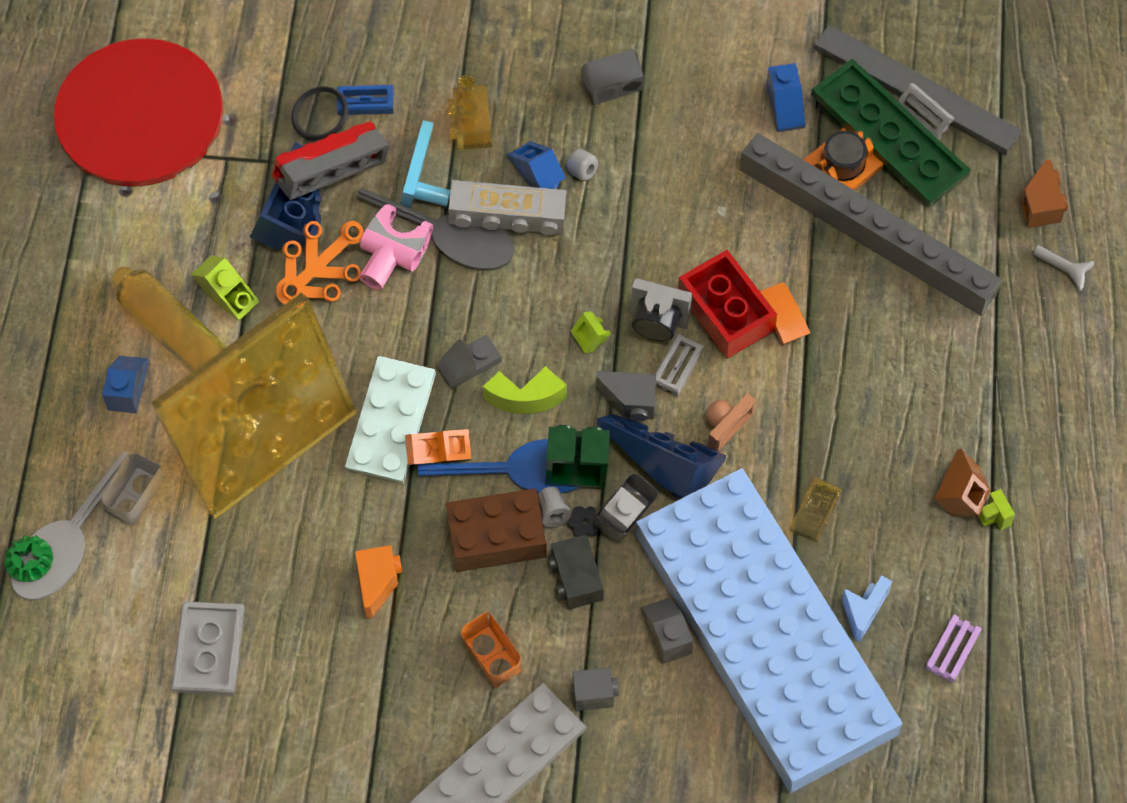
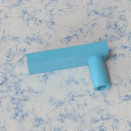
M424 120L421 125L400 204L411 208L415 198L447 207L451 190L419 182L434 123Z

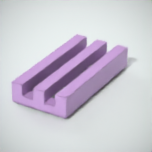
M954 614L925 669L954 683L982 628L978 626L973 627L970 625V622L966 620L963 622ZM957 627L960 630L939 668L935 666V663L954 628ZM967 632L971 634V637L950 674L946 669Z

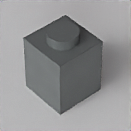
M610 667L573 671L576 711L611 708L614 706V697L619 696L617 677L611 678Z

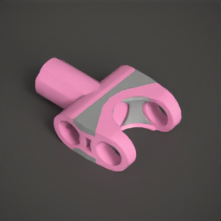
M389 204L385 205L372 219L362 236L360 248L371 253L372 256L361 272L360 280L371 289L382 290L396 265L411 272L414 271L425 255L433 231L432 223L424 221L410 232H397L392 228V223L396 216V207Z

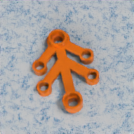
M316 221L306 223L303 227V234L306 237L305 269L298 276L296 273V257L301 253V246L296 241H289L283 245L282 253L285 256L284 278L277 283L275 289L276 297L282 304L293 306L301 302L303 298H323L328 302H332L340 297L341 290L336 284H328L323 288L305 286L312 278L344 279L347 282H354L359 279L361 269L355 264L345 267L326 266L347 245H353L361 241L364 231L358 222L349 221L341 225L339 237L318 257V237L322 233V227ZM310 225H314L317 228L315 236L310 235L308 232ZM350 227L357 230L355 238L350 237L348 234ZM291 244L296 247L295 255L288 253V245ZM349 268H353L356 271V276L353 279L347 275ZM289 285L295 288L294 296H289L286 293V288ZM329 287L335 290L334 298L327 296V289Z

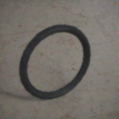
M328 86L312 88L303 93L293 107V127L298 134L306 139L315 141L325 139L330 134L337 133L345 124L348 116L347 100L335 88ZM318 92L332 93L339 98L342 104V116L338 124L329 132L319 135L309 134L301 129L297 117L302 102Z

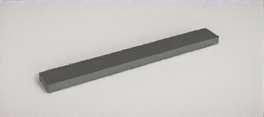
M830 24L814 45L815 50L842 65L853 58L882 87L900 97L909 84L914 83L955 118L952 123H949L950 125L1004 155L1008 154L1021 135V129ZM912 93L910 94V95H912L917 101H919L924 107H926L931 113H933L936 117H938L939 119H941V118H940L939 116H937L932 110H930L925 104H923L918 98H916Z

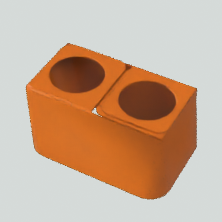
M487 611L462 628L463 644L494 688H497L522 671L519 652L490 612L489 625ZM479 635H488L494 641V649L487 655H480L473 649L474 639ZM497 659H505L511 664V668L499 676H493L490 673V665Z

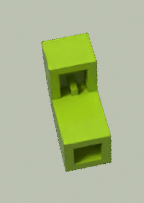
M545 366L522 389H519L499 371L483 386V397L489 404L503 411L516 414H534L549 410L563 402L567 398V384Z

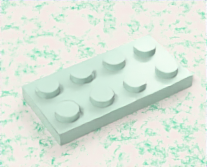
M378 356L346 461V470L404 484L409 468L405 435L419 433L435 379V369Z

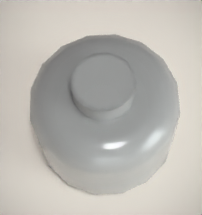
M577 149L569 155L566 168L572 176L581 181H587L596 173L598 160L586 150Z

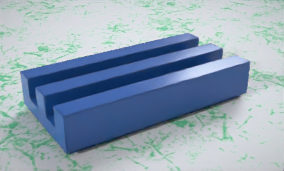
M393 85L337 86V90L344 96H359L358 98H346L348 115L394 114ZM370 95H387V97H371ZM337 97V114L342 115V104Z

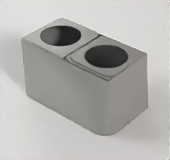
M137 453L128 455L102 494V502L107 514L134 526L163 481L161 465ZM140 475H148L152 480L143 494L135 492L133 489L134 479ZM131 499L136 502V505L130 512L123 513L117 510V506L121 501Z

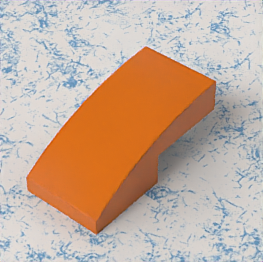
M784 282L760 291L777 313L775 331L781 345L810 334L804 317Z
M468 429L405 435L408 465L471 459Z

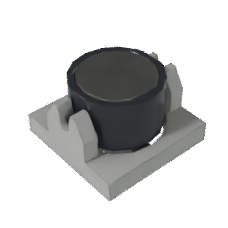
M638 278L634 279L631 301V315H634L631 324L632 328L639 335L647 339L659 342L672 340L677 327L688 328L692 293Z

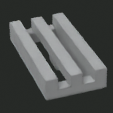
M914 83L909 84L898 100L939 140L942 137L941 134L949 128V123H952L955 119ZM912 93L916 98H918L923 104H925L930 110H932V111H933L937 116H939L943 121H941L940 119H938L933 113H931L926 107H924L919 101H917V100H916L912 95H910V94ZM905 101L909 102L914 108L917 109V111L920 114L926 117L938 128L936 130L933 129L920 116H918L913 110H911L906 104H904Z
M678 334L656 372L655 387L660 386L663 391L668 392L669 390L673 392L672 395L678 397L701 357L704 345ZM681 343L686 345L666 380L662 379ZM691 349H695L676 385L672 384Z

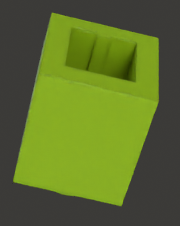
M211 255L191 273V276L207 296L236 320L243 318L259 302L258 298L225 257Z

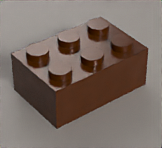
M536 488L446 502L456 572L547 558L546 540Z

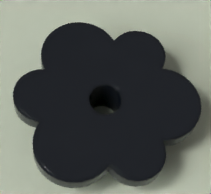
M577 506L572 510V517L569 519L568 524L571 528H574L576 537L585 534L590 536L597 535L598 528L593 525L597 515L594 507L589 506L585 509L584 507Z

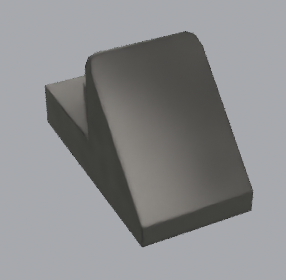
M486 334L468 345H465L460 338L440 359L436 367L449 387L453 389L501 363L502 357Z

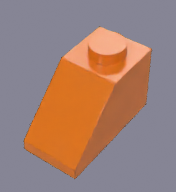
M392 545L355 551L367 619L375 616L398 586L397 574L403 573L400 555H393Z

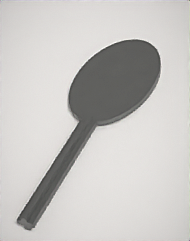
M364 188L358 190L357 198L380 208L387 204L396 207V215L419 225L424 221L432 223V236L437 248L450 260L462 266L477 270H494L507 265L513 257V243L503 229L488 230L484 227L474 226L458 227L448 224L449 214L436 220Z

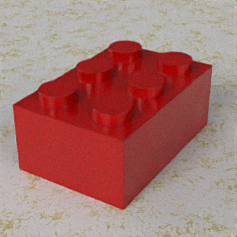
M728 249L679 277L678 289L692 293V314L726 359L775 331L777 313Z

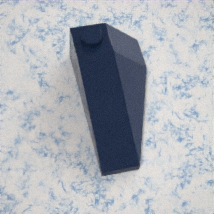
M294 142L291 151L299 149L303 145ZM275 182L250 238L275 250L282 249L283 245L289 241H296L300 246H305L304 225L311 221L321 223V215L319 214L321 194H319V189L289 200L279 187L278 182ZM314 225L308 227L309 234L316 235L317 228ZM290 244L287 248H292L295 246Z
M615 414L597 418L596 424L603 430H610L609 437L656 482L672 491V495L679 499L708 486L726 459V455L701 443L691 441L690 445L674 441V434L668 432H648L649 427L647 425Z

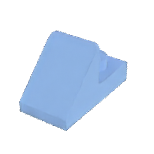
M882 575L876 585L872 582L870 583L863 598L847 589L844 590L842 597L843 606L854 639L859 642L889 594L892 581Z

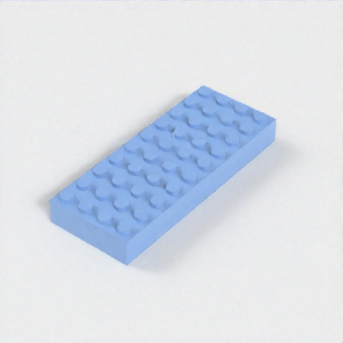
M743 468L636 521V537L789 793L802 788L899 735L903 724Z

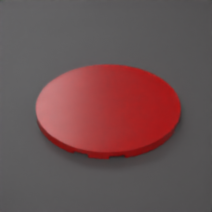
M137 38L116 42L87 56L75 66L64 80L58 92L54 108L56 133L63 150L72 162L86 174L103 179L106 183L119 186L153 185L176 177L177 173L188 167L192 168L207 154V149L219 134L223 120V99L218 81L210 67L198 55L181 45L151 38Z

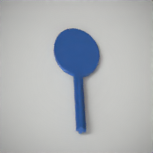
M548 439L536 440L522 445L510 455L507 462L418 464V476L508 474L517 486L525 490L536 488L537 493L547 487H556L560 490L561 494L581 488L545 485Z

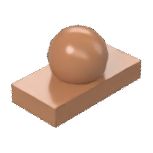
M747 393L735 407L725 400H716L709 405L706 410V417L710 425L714 427L709 433V448L719 451L754 414L755 398Z

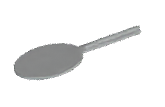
M123 450L71 521L61 520L52 522L32 535L33 537L37 535L48 542L53 551V563L47 574L39 580L20 582L11 577L12 586L21 598L26 600L46 598L61 589L72 578L82 561L85 551V537L80 527L101 501L102 494L126 457L130 455L129 452ZM31 551L27 555H19L23 559L24 565L27 564L28 560H37Z

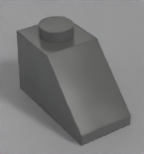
M597 371L596 390L624 418H630L634 421L654 419L656 374Z
M671 598L641 607L663 664L692 654L693 639L683 614Z

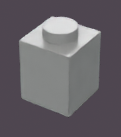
M621 487L598 517L616 532L624 534L645 508V505Z

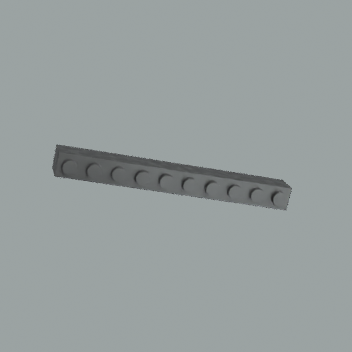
M757 133L742 151L740 171L978 315L982 316L996 297L1001 282L1000 277L763 135Z

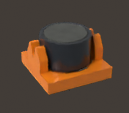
M845 128L830 135L824 144L803 159L836 180L850 179L849 181L839 182L854 191L883 169V163L873 154L874 147L871 139L864 140L862 131L854 133L847 131Z

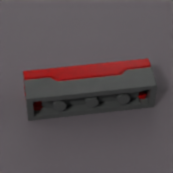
M371 121L361 125L356 124L348 130L337 134H330L325 139L314 143H307L299 149L284 152L275 157L272 177L278 182L279 187L289 200H292L385 163L389 143Z

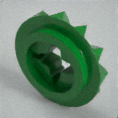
M23 535L21 539L12 541L11 547L8 551H5L4 565L12 578L20 582L39 580L47 574L53 563V551L50 545L37 535L34 537ZM31 551L37 560H28L27 564L24 565V561L19 555H27Z

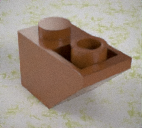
M1051 159L1044 161L1024 190L1020 204L1027 228L1061 223L1064 212L1068 209L1067 197L1065 194H1061L1059 188V172L1057 169L1054 170Z
M957 449L935 500L952 516H979L990 493V488L980 466L962 449Z

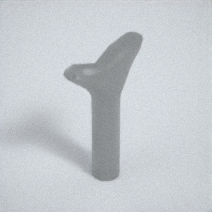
M1040 245L1037 246L1033 253L1034 256L1067 273L1076 285L1078 292L1084 287L1085 273L1094 265V261L1071 263Z

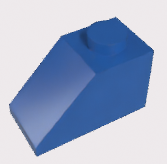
M796 63L768 67L766 87L777 132L805 128L802 86Z
M530 141L507 154L511 163L530 187L556 189L559 186L558 183L566 179L552 148Z
M119 355L107 371L102 393L108 411L138 413L149 362L148 358Z

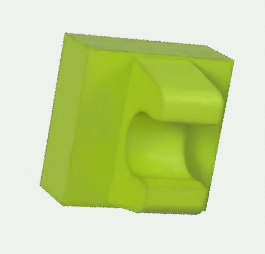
M592 311L584 312L571 329V333L585 354L594 352L598 345L606 342L611 335L609 330L605 331L601 326L603 320L600 317H596Z
M999 489L990 493L987 505L982 508L981 514L978 517L984 527L997 523L1000 530L1012 526L1015 513L1002 490Z

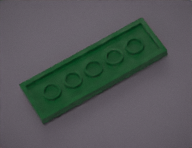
M853 58L812 89L811 96L848 131L854 133L862 131L864 140L871 139L874 147L873 154L927 207L932 206L969 176L971 169Z

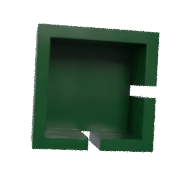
M569 425L549 427L545 485L605 489L610 430L588 427L582 429V431H576V428H572Z

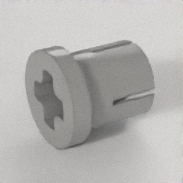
M547 487L537 494L544 526L558 527L565 524L571 518V511L564 504L558 488Z

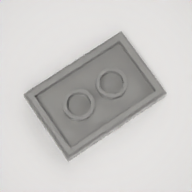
M182 601L171 686L173 693L235 696L245 612L244 604Z

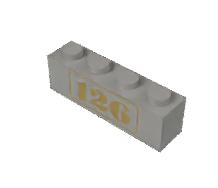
M452 180L448 224L463 228L474 226L484 227L488 230L507 229L518 233L529 231L540 232L545 235H563L567 190Z

